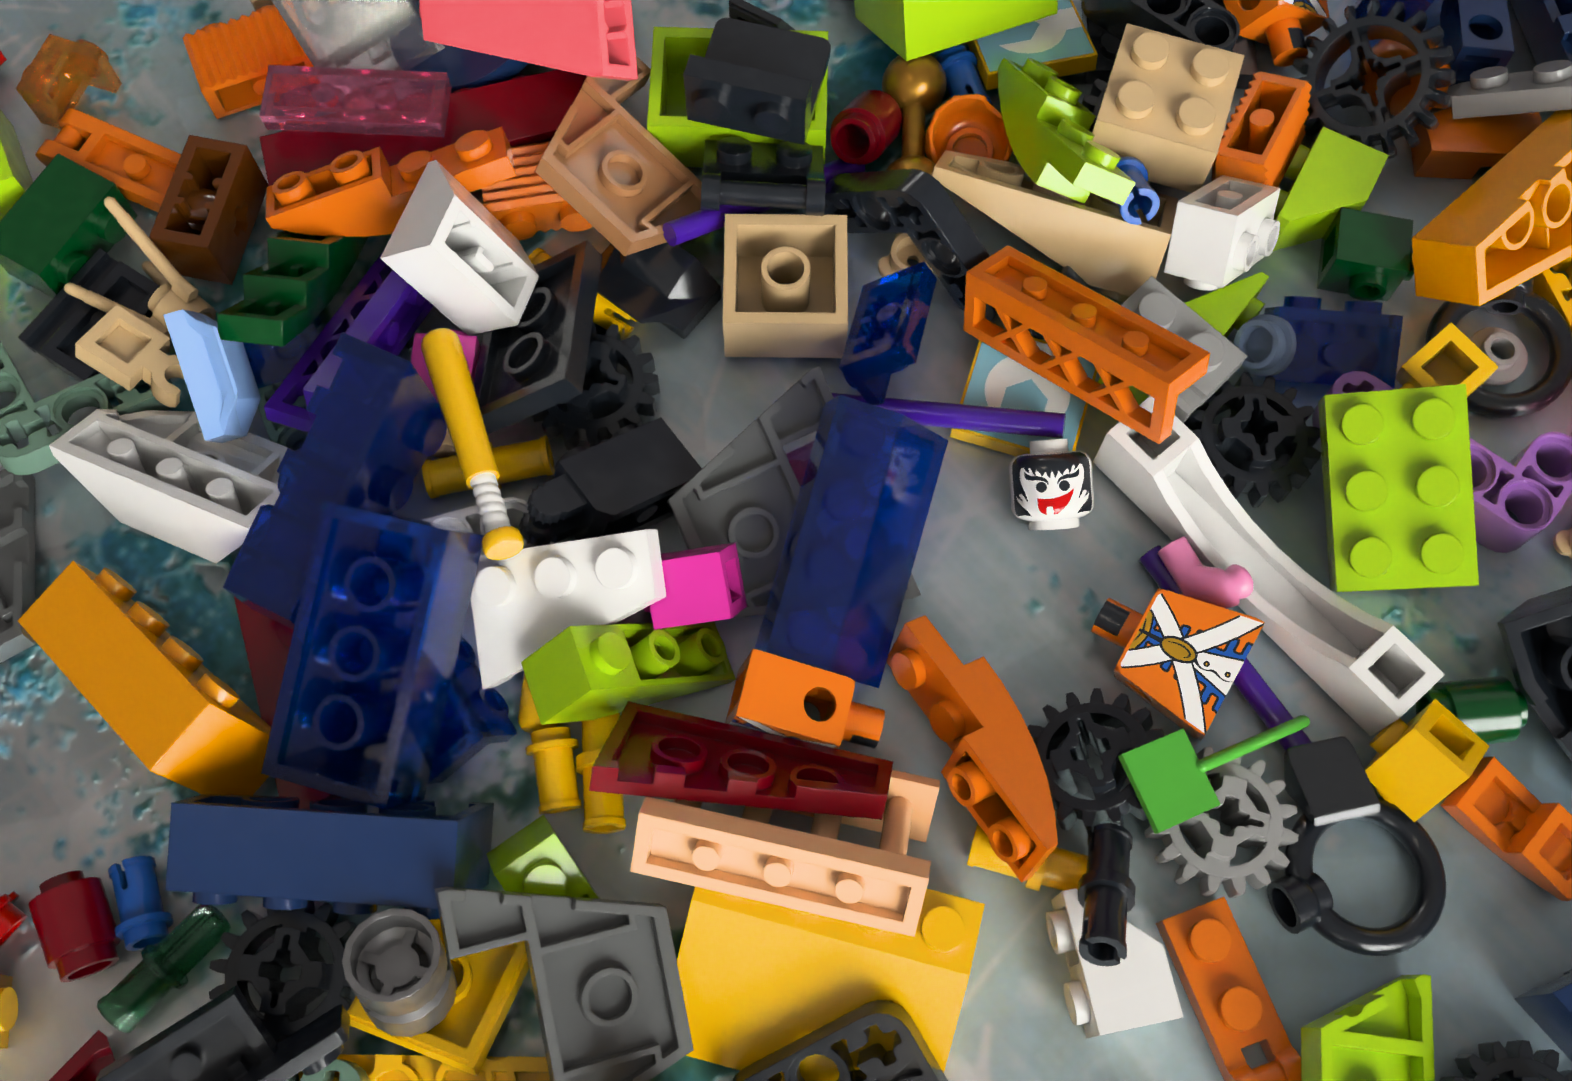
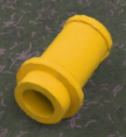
M551 727L531 732V745L525 747L526 755L533 756L540 803L538 807L539 814H555L580 809L582 803L581 799H579L573 750L579 748L578 739L571 738L570 727Z

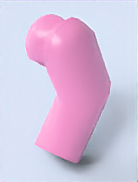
M1186 537L1176 539L1157 553L1185 596L1228 609L1238 606L1240 599L1250 596L1253 591L1252 577L1244 567L1233 564L1226 570L1203 566Z

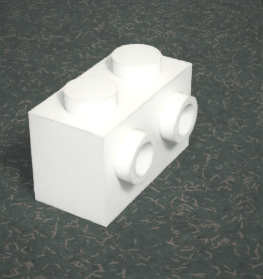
M1222 175L1179 200L1164 273L1184 278V284L1191 288L1211 291L1223 288L1242 273L1248 272L1253 265L1265 256L1268 257L1276 245L1280 231V222L1273 219L1280 188Z

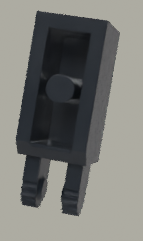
M661 417L639 427L634 424L627 425L615 432L609 440L588 449L585 446H578L565 453L555 465L553 478L545 482L543 487L538 485L536 490L532 489L527 501L528 513L524 512L519 524V531L523 539L527 541V544H533V547L549 545L550 542L556 543L571 535L576 540L644 530L673 516L666 501L702 468Z

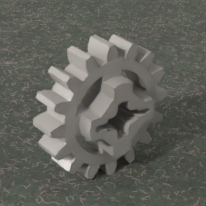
M1210 746L1204 747L1196 755L1198 759H1202L1215 752ZM1241 757L1205 772L1208 779H1212L1211 785L1221 805L1158 834L1154 833L1151 826L1144 831L1146 838L1162 839L1165 848L1154 858L1158 864L1174 860L1180 866L1174 880L1177 884L1181 885L1195 876L1200 878V895L1208 897L1216 893L1220 884L1223 883L1228 897L1236 898L1245 894L1246 881L1255 890L1271 883L1266 868L1278 872L1288 866L1290 861L1278 848L1298 842L1299 835L1290 829L1284 828L1283 820L1298 812L1294 805H1279L1276 795L1285 788L1286 784L1283 779L1267 784L1261 778L1266 766L1263 760L1260 759L1250 767L1245 768L1241 766ZM1216 809L1221 811V822L1231 826V830L1224 835L1220 833V822L1209 818V814ZM1181 832L1185 833L1195 848V852L1186 843ZM1237 846L1246 849L1251 846L1258 847L1255 854L1246 863L1229 866L1230 860L1236 855Z

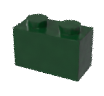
M57 154L1 219L0 265L10 275L54 298L99 248L108 253L115 243L121 241L126 236V231L105 207L104 199L106 197L115 198L134 220L138 215L115 183Z

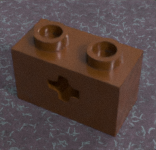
M194 135L188 136L149 235V238L181 276L229 285L233 284L263 203L267 187L269 186L248 146Z

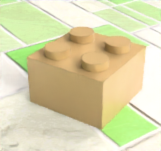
M1127 23L1092 131L1095 135L1092 141L1105 146L1120 157H1135L1140 160L1148 171V181L1193 193L1203 186L1218 154L1245 55Z
M725 214L723 277L725 357L845 358L848 332L847 215Z

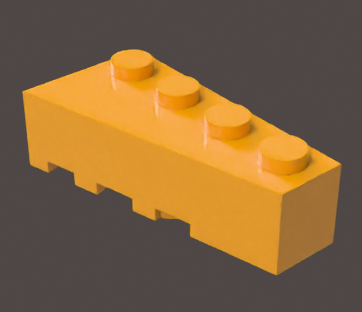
M72 561L19 618L18 622L151 772L200 794L253 796L292 751L293 747L249 708L230 686L213 675L202 664L204 660L196 651L180 639L170 635L166 631L170 625L164 618L140 601L134 602L131 598L137 591L127 581L106 567L97 575L79 563Z

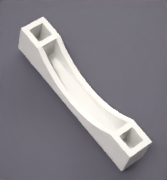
M1149 396L1139 406L1152 413L1155 398ZM1175 415L1171 435L1160 444L1155 443L1121 422L1117 423L1107 432L1093 463L1172 541L1186 537L1203 566L1226 570L1233 564L1244 567L1252 577L1253 591L1250 596L1240 599L1238 606L1247 615L1265 622L1262 630L1370 737L1401 718L1445 675L1393 624L1363 611L1338 596L1305 572L1278 548L1231 494L1212 465L1199 438Z

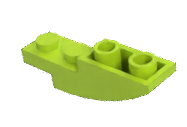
M1003 58L998 67V92L1001 115L1014 155L1026 174L1036 185L1084 204L1090 193L1124 205L1136 182L1117 167L1121 159L1118 154L1092 141L1095 135L1089 131V128L1096 116L1078 102L1082 92L1069 83L1058 79V72L1037 60L1027 58L1024 66Z

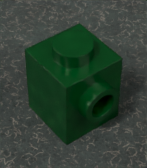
M1341 207L1322 237L1317 289L1349 294L1352 298L1360 301H1388L1403 280L1409 281L1414 274L1412 265L1414 220Z

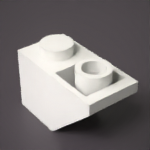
M1078 889L1062 891L1051 899L1053 911L1046 912L1047 931L1054 952L1056 954H1065L1071 981L1064 983L1066 1006L1075 1026L1083 1024L1086 1039L1183 1018L1162 943L1127 922L1126 959L1120 958V964L1115 966L1094 965L1083 959L1079 953L1084 908L1078 901Z

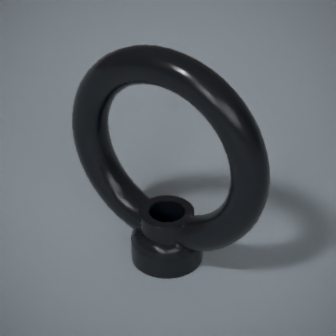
M1535 276L1481 306L1445 301L1430 321L1425 345L1451 322L1456 326L1465 315L1484 307L1488 312L1496 315L1510 316L1519 313L1525 315L1538 326L1547 341L1549 349L1548 367L1543 377L1534 386L1525 391L1511 394L1490 392L1478 387L1467 397L1468 410L1496 418H1515L1529 415L1554 402L1563 393L1572 377L1571 329L1562 314L1548 300L1533 292Z
M1377 797L1380 802V812L1348 819L1374 823L1394 835L1409 853L1417 876L1416 897L1405 917L1386 927L1369 928L1354 924L1334 911L1333 898L1328 886L1318 874L1313 872V854L1319 838L1328 828L1339 822L1314 826L1303 813L1292 828V831L1299 835L1298 842L1285 848V856L1290 861L1288 866L1284 868L1285 876L1268 884L1267 893L1271 908L1281 925L1290 933L1298 934L1313 928L1331 943L1353 953L1370 956H1388L1409 950L1424 940L1433 930L1445 905V870L1439 851L1430 835L1418 821L1413 822L1396 805L1380 797Z

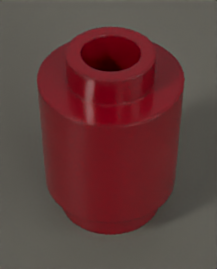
M866 90L858 94L832 122L830 137L831 145L836 155L841 160L850 164L864 165L875 161L897 138L902 129L903 116L896 100L880 90Z
M76 870L59 874L40 884L41 894L34 897L28 903L47 966L49 969H57L60 981L72 982L80 980L116 964L119 961L116 946L121 940L115 935L114 928L117 925L101 878H85L83 871Z

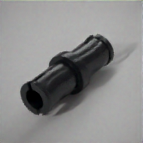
M1103 823L1094 826L1093 832H1088L1087 871L1078 881V901L1084 908L1079 953L1089 963L1108 967L1120 964V958L1125 960L1127 957V912L1131 911L1135 905L1136 886L1132 879L1129 878L1130 851L1133 845V837L1130 831L1117 824Z

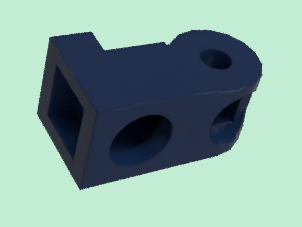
M1443 0L1440 12V27L1444 31L1443 45L1451 46L1454 54V59L1449 62L1450 69L1456 73V82L1452 85L1470 81V74L1474 71L1487 67H1506L1515 52L1507 0Z

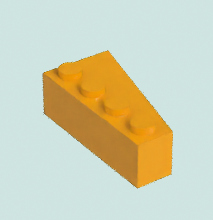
M1572 109L1555 111L1412 237V265L1414 268L1416 296L1481 306L1572 256Z

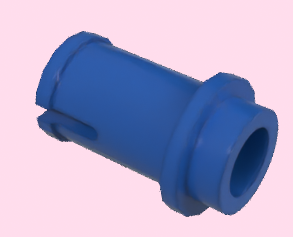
M957 45L944 50L937 56L936 60L941 64L946 75V88L950 97L954 95L981 94L986 96L988 102L993 105L976 72L975 67L978 60L973 52L967 51L965 46Z
M1121 157L1117 167L1136 183L1124 205L1116 204L1124 221L1129 224L1139 225L1142 223L1136 210L1141 209L1147 221H1149L1158 212L1160 199L1155 190L1148 184V171L1144 164L1135 157Z
M135 856L122 860V865L125 871H122L121 864L115 863L111 865L108 869L109 878L112 879L120 924L114 928L116 937L124 941L125 949L128 951L149 949L167 941L170 938L168 928L174 924L172 913L165 912L155 872V858L152 856Z

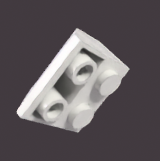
M437 160L428 162L380 259L468 336L518 325L538 281L539 275L519 240Z

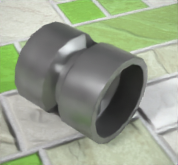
M391 908L371 915L355 928L347 940L342 958L344 975L374 1025L391 1036L412 1037L430 1031L444 1020L454 1004L457 981L454 968L445 953L438 931L428 918L411 909Z

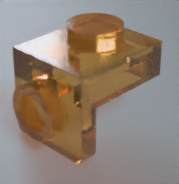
M49 34L32 63L25 68L16 90L41 123L61 129L58 124L60 119L69 108H75L88 85L117 93L122 82L110 65L107 54L95 44L82 39L74 42Z

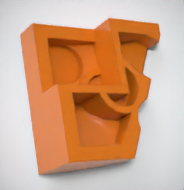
M1452 107L1433 113L1439 122L1435 130L1426 129L1420 123L1413 128L1420 140L1419 145L1414 148L1411 147L1414 177L1472 179L1480 167H1493L1542 124L1540 113L1453 119Z

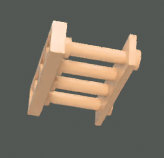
M892 770L882 820L788 811L814 817L810 833L769 824L773 809L745 806L740 818L701 809L703 802L677 799L669 802L645 797L638 815L630 872L915 937L929 881L931 861L907 856L908 841L912 839L926 843L939 792L940 780ZM845 824L881 832L879 849L837 840L840 825Z

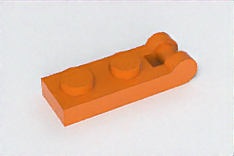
M69 108L58 123L61 128L60 132L54 140L46 139L35 154L37 159L47 167L53 158L60 154L115 183L126 199L159 213L181 154L79 110Z
M1225 897L1157 922V928L1224 1081H1301V1056L1290 1043ZM1259 1042L1268 1063L1251 1069L1241 1049Z

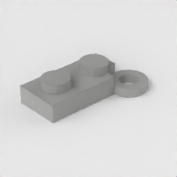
M1569 60L1544 62L1536 65L1533 71L1508 73V68L1502 66L1487 67L1474 71L1470 74V81L1458 83L1448 88L1447 94L1451 98L1449 107H1452L1453 119L1572 109V62Z

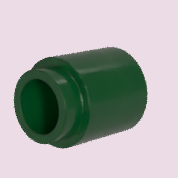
M1504 676L1438 682L1416 702L1417 715L1434 699H1437L1487 744L1515 741L1520 734L1521 727H1524L1528 721V706L1524 695L1518 688H1514L1511 682Z

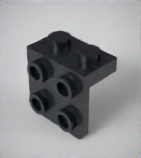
M732 18L718 20L715 24L705 57L690 54L683 74L687 120L805 145L830 59L831 45L829 41L822 37Z

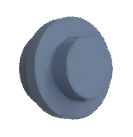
M1261 314L1251 318L1239 328L1233 344L1247 355V358L1241 365L1247 372L1256 376L1267 377L1277 375L1289 366L1296 352L1297 341L1294 329L1288 321L1277 315Z

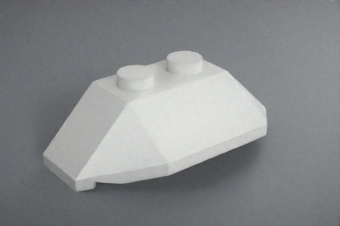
M96 409L49 445L53 456L119 522L216 564L253 537L296 498L295 464L291 448L250 432L245 437L225 443L205 441L195 411L145 410L119 415L117 409Z

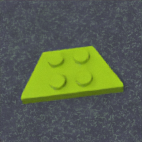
M1401 975L1301 1027V1081H1435L1431 975Z

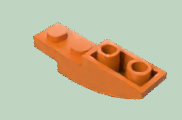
M501 126L487 132L484 130L471 131L461 136L454 144L432 152L421 150L410 153L393 166H389L380 146L363 153L357 150L349 151L336 157L329 165L307 173L302 171L287 173L277 179L273 185L268 186L266 190L265 219L272 229L306 235L345 237L389 235L393 233L428 162L437 160L471 193L516 176L511 146Z
M926 615L904 624L885 661L892 669L897 683L910 693L927 716L934 733L942 741L946 742L953 751L941 771V774L948 782L952 795L961 805L966 806L989 838L990 845L995 854L1009 865L1022 883L1036 873L1058 845L1055 810L1048 779L1037 747L1016 704L984 656L963 665Z

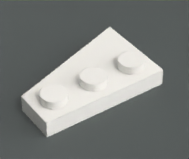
M645 529L523 548L518 554L503 560H492L487 558L486 555L465 557L482 690L496 687L514 678L515 674L523 671L521 662L567 627L614 625L667 597L658 529Z

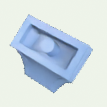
M184 309L164 314L163 316L205 441L225 443L247 436L261 396L243 342L221 340L217 322L207 315Z

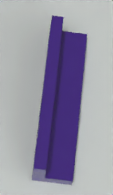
M380 255L264 405L267 420L338 441L430 312L433 305L380 259ZM304 395L307 409L293 405L299 396Z

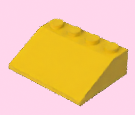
M695 887L677 958L694 1049L686 1056L741 1071L754 1062L866 1003L886 1000L902 1006L911 1016L944 1073L971 971L985 904L926 889L915 937ZM877 1024L870 1026L868 1042L850 1053L854 1069L859 1070L857 1067L859 1051L873 1044L880 1043L886 1052L893 1050L896 1030L883 1033ZM841 1039L844 1045L848 1048L846 1039ZM814 1054L807 1056L799 1064L801 1076L805 1081H837L840 1075L837 1065L832 1059L824 1055ZM779 1072L782 1075L781 1081H785L784 1073Z

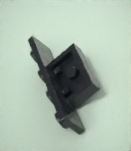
M235 985L101 1069L96 1081H287L301 1071L304 1075L309 1076L327 1067L344 1050L343 1044L349 1039L350 1015L344 1006L339 1004L281 1042L276 1043L239 987Z

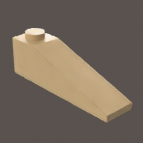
M945 150L934 166L932 176L940 184L1062 267L1069 266L1087 284L1100 288L1101 293L1105 296L1125 302L1151 276L1156 279L1172 234L1178 198L1157 193L1160 199V206L1156 215L1147 221L1141 209H1138L1136 212L1142 224L1134 225L1124 221L1116 203L1093 193H1090L1085 204L1036 185L1030 177L1024 176L1025 171L1023 168L1013 162Z

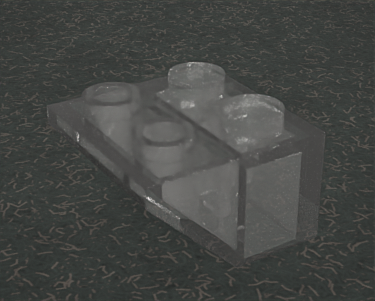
M271 0L317 72L350 105L445 48L443 44L423 40L419 0Z

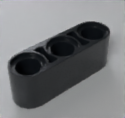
M1081 0V8L1084 15L1120 40L1128 23L1232 52L1240 34V25L1236 17L1212 0Z

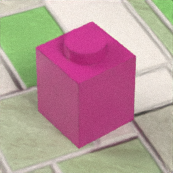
M736 542L662 553L661 559L667 597L644 608V611L651 612L654 630L732 619L747 607Z

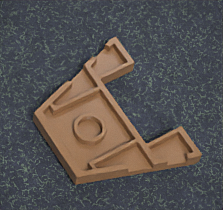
M637 56V80L625 81L587 76L581 90L542 155L535 171L624 256L666 243L667 241L663 235L664 223L701 210L702 182L620 105L644 87L650 77L651 69Z

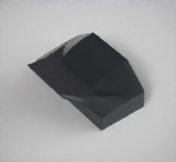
M666 242L624 256L610 243L601 254L602 262L597 293L641 324L650 322L662 323L678 336L685 339L721 299V286L696 257L679 245L670 246Z

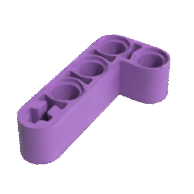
M1351 371L1340 376L1325 395L1393 390L1394 388L1369 373ZM1317 405L1312 414L1313 427L1320 428L1319 408ZM1561 432L1541 434L1510 462H1507L1470 438L1476 542L1494 552L1508 553L1515 551L1544 530L1555 519L1572 493V437ZM1539 466H1541L1542 468H1544V469L1547 471L1548 475L1545 474V473L1539 468ZM1506 509L1514 513L1517 516L1519 522L1513 520L1509 516Z

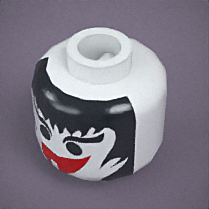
M1068 438L1029 441L1030 454L1016 456L1009 463L1012 513L1021 520H1027L1029 530H1057L1079 527V517L1087 515L1094 507L1091 458L1082 451H1068Z

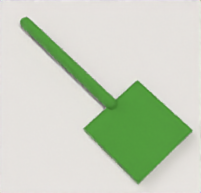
M1300 715L1202 759H1198L1184 728L1123 753L1118 758L1154 833L1158 834L1221 805L1205 772L1308 727L1310 719L1306 715Z

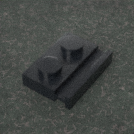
M101 248L94 253L69 281L148 318H151L153 314L147 307L148 301L152 294L160 287L123 262L114 260ZM63 287L18 338L30 350L42 355L50 363L79 382H82L100 374V372L75 357V343L106 312L67 294Z

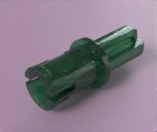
M199 904L157 946L147 945L141 951L143 960L107 995H103L98 1000L97 1008L101 1015L119 1031L131 1033L136 1028L135 1025L173 988L183 989L189 982L187 974L221 941L220 938L224 932L229 933L231 925L227 918L216 907Z

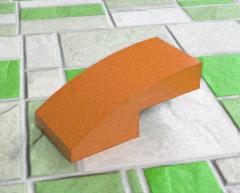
M1483 757L1470 778L1451 792L1441 804V807L1477 840L1519 873L1559 900L1571 901L1572 815L1560 803H1541L1495 757Z

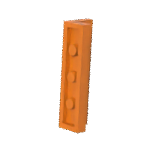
M1009 245L966 271L963 331L1155 443L1160 444L1171 435L1178 395L1207 373L1210 352ZM986 304L995 308L1006 329L985 318ZM1029 329L1043 335L1054 356L1039 349ZM1078 357L1093 363L1104 384H1100L1088 377ZM1130 386L1155 398L1152 413L1139 406L1129 388Z

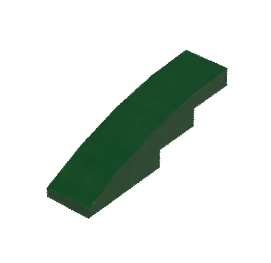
M281 231L267 237L268 263L243 274L244 300L217 313L220 339L280 347L285 346L304 331L331 302L351 272L368 237L318 236Z

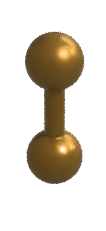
M929 54L909 61H905L899 55L890 62L885 70L882 80V91L896 100L903 116L902 157L892 162L886 170L918 169L931 176L933 174L936 164L925 157V115L930 114L940 105L945 96L947 82L941 64Z

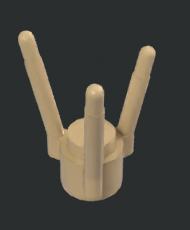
M110 196L104 199L105 207L149 258L150 261L142 263L143 271L153 282L160 286L148 301L147 307L153 313L152 317L148 318L71 282L65 284L64 291L106 313L118 304L168 337H170L163 316L164 314L184 309L207 315L215 320V309L198 295L199 290L181 276L117 200Z

